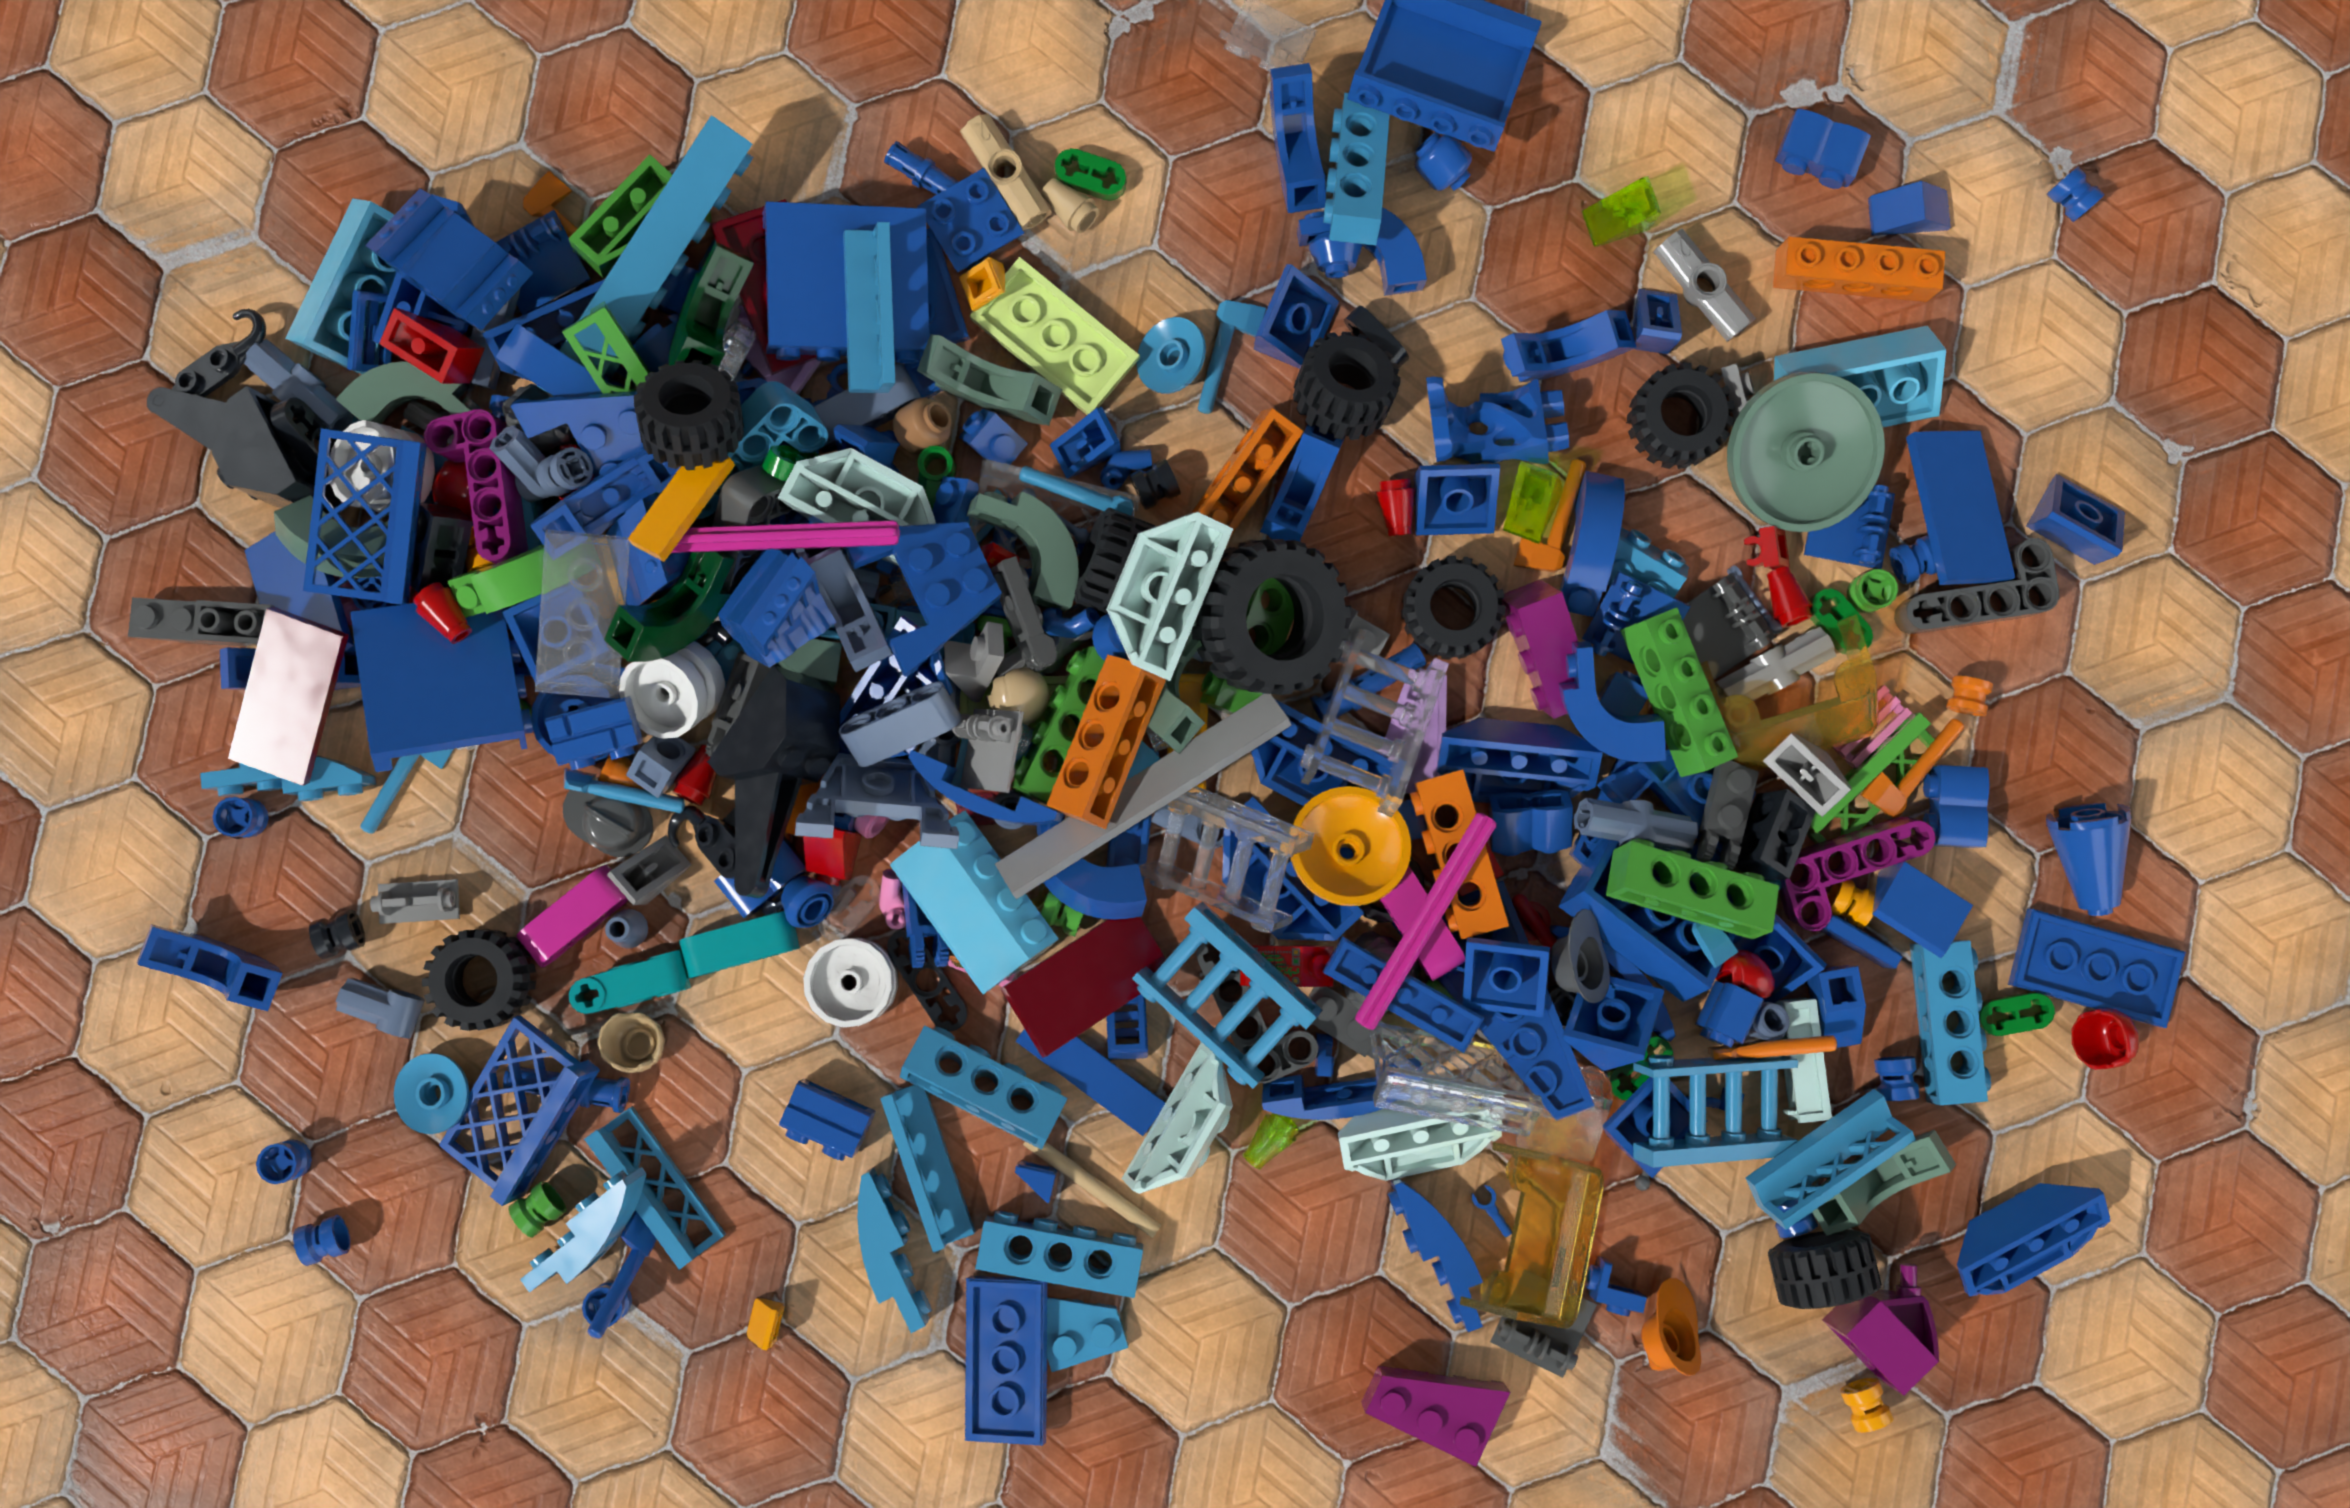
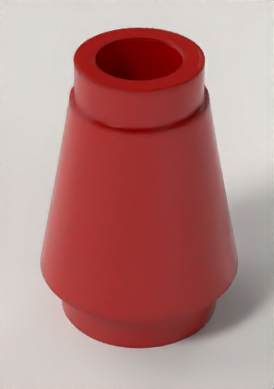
M1410 478L1379 482L1380 492H1376L1386 528L1388 529V536L1412 534L1411 526L1415 488H1411Z
M1789 566L1777 568L1766 574L1769 581L1768 585L1774 619L1779 620L1783 628L1800 624L1812 617L1810 608L1813 605L1793 573H1791Z
M436 582L425 587L415 596L413 602L417 606L416 613L445 638H448L452 644L462 641L471 633L472 629L468 625L450 588H444L440 582Z
M706 745L700 746L699 750L674 780L676 786L673 793L698 806H702L705 799H710L717 775L714 769L707 763L710 757L706 753Z

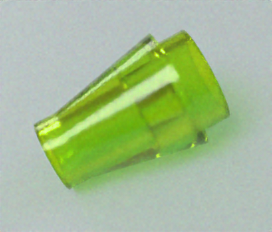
M1271 1113V1115L1265 1114L1252 1141L1242 1155L1253 1167L1261 1170L1267 1162L1296 1141L1295 1135L1299 1132V1128L1287 1116Z

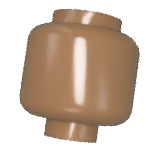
M922 397L901 408L894 416V434L905 450L912 454L920 455L927 447L940 446L950 437L952 429L950 413L943 404L933 398Z

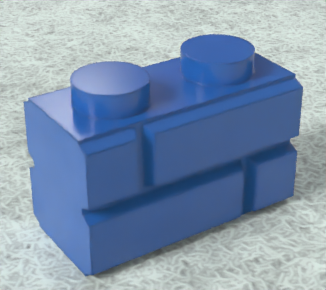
M630 696L545 718L558 766L569 763L571 771L596 764L594 756L608 752L611 760L635 754L633 746L643 743Z
M802 1079L798 1081L779 1126L787 1129L785 1135L788 1138L802 1144H808L810 1139L824 1146L822 1149L824 1154L844 1161L845 1156L853 1158L858 1153L876 1111L807 1079Z

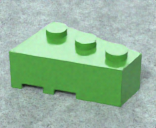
M649 154L569 237L573 252L601 277H607L673 174ZM710 211L704 219L709 223L712 222Z

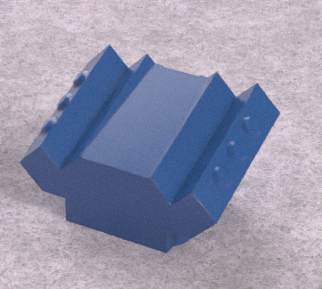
M419 189L365 245L414 287L459 320H465L479 330H482L533 274L521 261L508 254L497 243L422 189Z
M658 492L652 496L644 497L634 504L606 532L625 605H645L674 585L679 580L691 552L671 553L663 562L633 546L628 540V537L660 494Z
M779 549L762 550L718 613L722 626L735 641L740 643L747 656L769 668L792 655L796 649L820 636L836 623L819 591L815 571L802 556L797 559L792 552L790 555H786Z

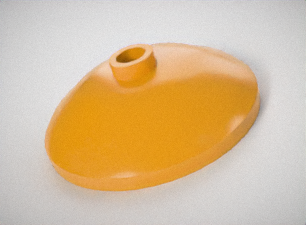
M1337 787L1316 795L1300 810L1291 829L1289 852L1297 876L1312 893L1333 904L1361 906L1382 899L1399 884L1409 865L1411 838L1402 815L1386 798L1365 788ZM1344 847L1350 848L1354 856L1350 859H1345L1341 856L1340 849Z

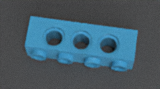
M1344 93L1342 109L1335 108L1333 115L1332 132L1339 133V138L1331 139L1329 162L1336 163V169L1329 168L1326 192L1333 193V199H1326L1323 223L1330 224L1329 240L1376 246L1382 218L1390 114L1373 108H1367L1359 103L1348 100L1349 93Z
M1953 940L1942 958H1939L1918 943L1910 944L1926 1102L1940 1106L1988 1102L1987 1091L1991 1088V1077L1988 1069L1984 1067L1983 1051L1986 1050L1987 1039L1985 1031L1980 1027L1978 1011L1982 1009V995L1979 988L1975 985L1974 971L1978 968V957L1975 949L1971 948V940ZM1949 971L1954 977V986L1950 991L1946 992L1942 986V978ZM1954 1011L1958 1016L1959 1023L1957 1028L1950 1032L1946 1025V1018ZM1959 1051L1963 1057V1064L1959 1070L1954 1072L1951 1068L1950 1060L1952 1055Z
M924 1025L902 1066L900 1078L1042 1150L1068 1099L1061 1095L1062 1091L1049 1082L1041 1081L1039 1084L1025 1077L1026 1072L1011 1063L1002 1065L990 1059L991 1055L978 1046L970 1045L968 1048L956 1042L955 1036L943 1028L934 1027V1029H931ZM944 1059H952L959 1064L960 1070L953 1074L946 1073L940 1068L939 1062ZM979 1077H988L994 1082L996 1088L990 1092L981 1091L977 1088L975 1080ZM1023 1095L1029 1099L1031 1107L1027 1110H1018L1012 1105L1011 1097Z
M995 1211L994 1216L987 1215L985 1218L975 1269L1135 1298L1144 1247L1143 1243L1136 1242V1236L1114 1232L1113 1238L1097 1235V1229L1081 1225H1074L1073 1231L1057 1228L1058 1222L1043 1218H1035L1034 1224L1018 1221L1019 1215L1005 1211ZM1019 1235L1026 1236L1032 1243V1251L1025 1255L1015 1253L1011 1247V1239ZM1056 1243L1067 1244L1072 1250V1257L1065 1262L1054 1260L1050 1254L1051 1246ZM1096 1250H1104L1111 1256L1112 1263L1105 1269H1097L1089 1261L1090 1254Z

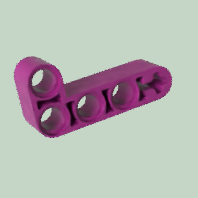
M483 409L434 419L427 425L424 431V441L427 447L453 462H465L478 554L483 559L496 564L527 552L528 544L522 498L516 487L515 475L489 448L493 438L498 436L504 428H507L506 422ZM491 426L490 434L484 438L485 430ZM454 434L452 443L447 446L448 438ZM496 464L494 474L488 477L490 468ZM501 502L500 511L493 516L495 506Z
M1903 816L1802 848L1795 865L1802 864L1804 873L1801 879L1797 882H1791L1790 879L1780 880L1782 888L1779 890V894L1788 919L1809 931H1819L1825 928L1832 916L1825 887L1925 855L1933 848L1935 843V833L1932 827L1926 822ZM1911 829L1915 830V834L1912 836ZM1910 837L1911 843L1902 841V839ZM1877 839L1879 850L1875 856L1868 858L1866 855L1867 845L1870 841ZM1839 851L1841 863L1836 869L1830 870L1828 859L1831 854ZM1813 901L1815 904L1814 914L1810 918L1803 920L1801 917L1802 907L1806 903Z

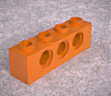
M1788 236L1776 249L1773 288L1928 302L1943 290L1945 251Z
M1273 408L1261 411L1191 513L1199 512L1233 528L1232 536L1304 431Z
M1107 654L1046 806L1082 822L1103 829L1107 828L1165 684V679L1131 665L1130 660Z
M1463 769L1414 783L1416 791L1410 793L1416 816L1424 815L1428 830L1421 832L1427 855L1435 853L1439 869L1432 871L1435 882L1448 862L1446 859L1448 848L1460 842L1476 815ZM1444 804L1452 806L1457 813L1455 824L1449 828H1442L1435 821L1437 808ZM1485 845L1461 884L1472 882L1477 885L1480 892L1477 902L1472 905L1461 904L1457 891L1450 903V908H1447L1444 913L1450 932L1457 931L1461 939L1509 926Z

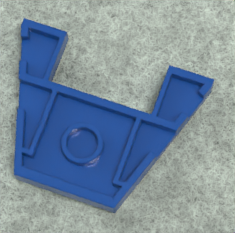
M637 391L590 394L588 397L573 398L559 396L549 397L544 400L518 399L511 404V408L528 439L563 424H568L580 449L590 458L595 478L644 450L634 407V395L637 394ZM625 512L589 533L592 542L622 517Z
M968 522L899 526L900 537L896 545L844 547L854 569L894 555L927 625L890 640L889 645L904 677L916 671L921 663L937 653L949 639L960 630L965 629L1001 597L1002 592Z
M1668 749L1666 750V761L1639 762L1604 778L1597 786L1613 803L1619 804L1625 801L1636 800L1649 787L1672 813L1690 816L1693 822H1697L1698 836L1696 838L1700 840L1701 833H1699L1715 767L1708 771L1680 777ZM1718 841L1715 854L1710 861L1719 862L1723 846L1722 842ZM1690 880L1691 887L1697 892L1695 884Z

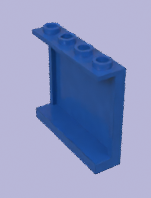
M1385 0L1358 70L1354 73L1347 99L1364 107L1390 114L1400 120L1429 128L1439 134H1445L1468 142L1475 147L1495 152L1542 21L1484 0Z
M766 201L762 212L766 240L768 319L766 354H776V359L785 361L798 360L800 355H816V360L824 362L838 361L840 356H847L843 233L845 230L873 231L877 222H890L894 357L897 363L912 364L919 362V358H922L929 339L926 209Z
M415 603L350 612L369 749L376 772L393 770L391 758L519 739L521 750L527 749L525 734L533 733L529 709L521 710L519 699L527 698L523 674L515 675L513 664L521 663L519 647L515 640H509L507 630L510 628L502 613L511 608V606L488 614L483 612L467 617L466 620L472 631L465 639L456 644H452L448 638H445L416 613L417 606Z

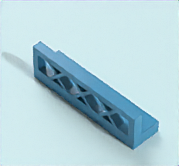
M877 222L873 231L845 230L843 233L849 393H889L895 385L890 222Z
M913 1084L881 1097L880 1099L932 1251L936 1252L945 1249L948 1243L975 1234L976 1231L928 1092Z
M1873 1089L1745 1177L1757 1206L1787 1230L1916 1139L1912 1130L1892 1117L1885 1097ZM1887 1130H1891L1896 1134L1888 1141L1875 1142V1139ZM1851 1155H1863V1158L1855 1164H1843L1844 1160ZM1831 1177V1180L1825 1185L1811 1187V1183L1818 1178ZM1787 1200H1798V1204L1785 1213L1777 1208Z
M633 1106L606 1126L595 1130L584 1139L611 1177L622 1170L625 1171L627 1176L638 1170L642 1154L656 1156L662 1164L660 1178H645L643 1190L635 1210L679 1270L726 1235L725 1231ZM628 1119L638 1131L636 1147L621 1145L612 1133V1131ZM644 1141L646 1142V1144L649 1146L650 1149H644V1148H643V1142H644ZM627 1152L635 1153L634 1162ZM667 1172L674 1181L666 1180ZM650 1184L658 1185L657 1193ZM665 1186L679 1188L685 1196L683 1211L669 1210L663 1203ZM690 1205L693 1206L697 1213L689 1212ZM674 1217L682 1218L681 1226ZM688 1219L704 1221L713 1235L696 1247L686 1234Z

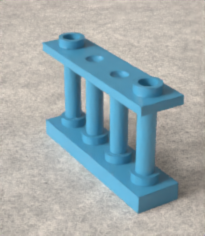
M1201 902L1184 918L1191 925L1189 927L1190 933L1154 973L1146 966L1137 972L1132 979L1139 984L1137 989L1143 997L1152 1003L1157 1001L1228 1066L1227 1071L1234 1080L1241 1085L1248 1084L1253 1089L1265 1076L1257 1067L1264 1057L1293 1025H1301L1307 1029L1323 1010L1204 902ZM1210 942L1221 952L1219 954L1220 960L1190 995L1183 1000L1167 983L1202 943L1207 944ZM1240 969L1251 979L1249 982L1251 987L1214 1028L1196 1011L1232 970L1238 971ZM1271 997L1282 1007L1279 1010L1281 1015L1244 1055L1227 1038L1262 998L1268 999Z
M1650 1055L1649 1062L1633 1063V1071L1653 1078V1135L1649 1136V1142L1633 1143V1159L1655 1168L1776 1157L1798 1141L1782 1134V1129L1777 1128L1778 1069L1798 1068V1060L1788 1056L1763 1058L1737 1057L1714 1060L1712 1057L1674 1060V1056ZM1761 1070V1127L1757 1128V1133L1746 1134L1745 1131H1742V1072ZM1725 1073V1130L1721 1131V1136L1710 1137V1134L1706 1133V1074ZM1689 1075V1133L1685 1134V1139L1674 1140V1137L1670 1136V1077Z

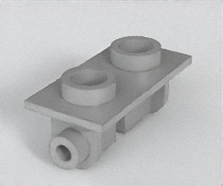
M458 879L378 884V896H372L370 900L372 912H379V924L460 919Z

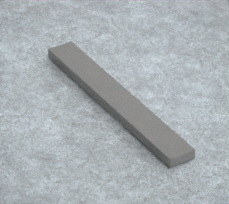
M1271 694L1261 695L1193 738L1180 754L1174 750L1125 781L1106 829L1068 817L995 863L998 871L1013 896L1018 899L1292 726L1289 718Z

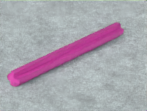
M894 520L693 527L687 530L671 553L888 546L898 544L900 530L898 523Z
M1477 813L1357 1012L1355 1020L1360 1025L1370 1030H1374L1494 831L1496 822L1483 813Z

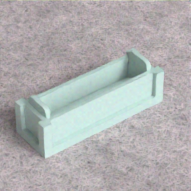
M1803 997L1779 1000L1774 1003L1783 1007L1789 1016V1028L1780 1040L1821 1036L1816 999ZM1824 1053L1787 1055L1798 1060V1068L1784 1069L1789 1108L1783 1109V1113L1789 1115V1120L1798 1119V1123L1831 1119L1832 1114Z

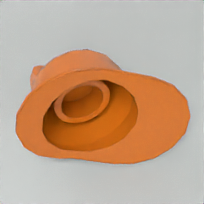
M1667 1278L1661 1283L1657 1292L1656 1312L1642 1326V1343L1652 1370L1661 1371L1675 1368L1686 1376H1693L1700 1370L1702 1362L1696 1305L1691 1292L1682 1281L1677 1278Z

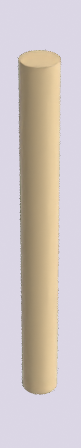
M1024 1142L1023 1145L1147 1235L1152 1238L1156 1235L1161 1227L1160 1223L1046 1142L1041 1150Z

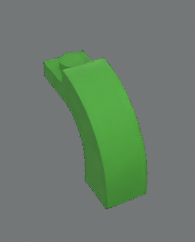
M588 534V539L556 559H553L544 545L541 544L510 559L450 579L448 584L465 618L483 612H486V614L495 612L548 592L602 565V562Z

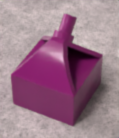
M1900 1264V1284L1896 1285V1291L1879 1289L1864 1299L1835 1306L1822 1319L1879 1380L1903 1396L1939 1362V1346L1935 1322L1929 1302L1921 1295V1286H1917V1265Z

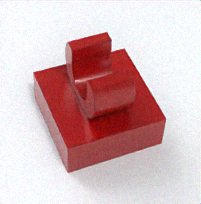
M1777 526L1759 528L1760 537L1750 536L1744 539V545L1754 546L1758 544L1761 549V553L1757 558L1746 560L1747 565L1754 567L1764 565V568L1773 570L1784 566L1790 567L1785 530L1779 529Z

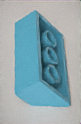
M352 199L285 339L347 368L353 290L389 294L397 272L365 246L394 216L393 213L371 201ZM366 300L365 323H364V336H363V349H362V362H361V363H363V358H364V345H365V332H366V318H367V305H368V300ZM383 302L378 304L377 326L383 312ZM375 343L374 364L376 365L379 364L380 344ZM354 371V372L359 373V374H361V375H362L363 373H365V372H362V371Z
M1928 326L1775 356L1774 380L1799 372H1821L1845 379L1856 385L1867 395L1880 416L1882 426L1887 427L1940 416L1946 348Z
M966 810L948 820L951 827L956 826L959 831L957 849L920 846V841H918L895 859L890 866L984 995L1042 955L1059 938L1027 894L1018 899L1013 896L995 863L1001 860Z

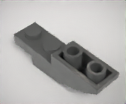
M132 597L128 637L190 644L257 646L266 609L275 606L196 600L195 602Z

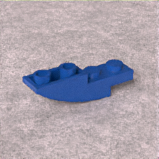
M1399 1178L1390 1180L1394 1191L1389 1192L1388 1197L1396 1216L1403 1214L1408 1229L1403 1230L1402 1233L1411 1254L1418 1251L1423 1262L1437 1257L1438 1261L1431 1264L1440 1286L1447 1284L1453 1299L1447 1300L1446 1303L1454 1323L1462 1322L1467 1332L1483 1327L1468 1289L1483 1283V1280L1464 1243L1448 1221L1418 1191Z

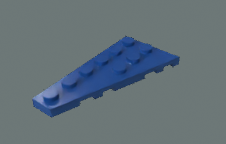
M1504 881L1497 882L1509 926L1470 938L1529 945ZM1477 890L1458 897L1463 905H1472L1477 902L1480 892ZM1443 914L1442 919L1447 925L1445 914ZM1393 922V923H1392L1393 927H1394V928L1397 930V932L1402 936V934L1400 933L1399 929L1397 928V926H1396L1395 923ZM1457 931L1452 932L1451 934L1466 956L1467 938L1461 939ZM1465 962L1438 978V981L1448 993L1460 1004H1463ZM1548 989L1544 1018L1471 1009L1484 1017L1479 1030L1555 1121L1595 1107L1572 1048L1563 1040L1564 1029Z

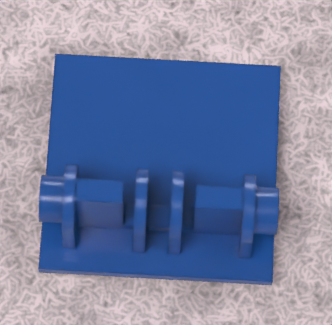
M984 168L917 206V208L926 209V223L957 273L965 268L967 271L981 263L979 260L1024 235V231Z
M555 210L495 242L533 272L520 287L516 305L522 315L546 305L591 280L580 257L573 252L569 236Z
M1875 485L1865 501L1847 518L1830 527L1808 532L1804 555L1872 569H1882L1895 493L1888 492L1889 487Z
M1618 571L1582 639L1593 644V651L1600 656H1606L1610 652L1634 664L1620 630L1676 607L1683 620L1691 606Z

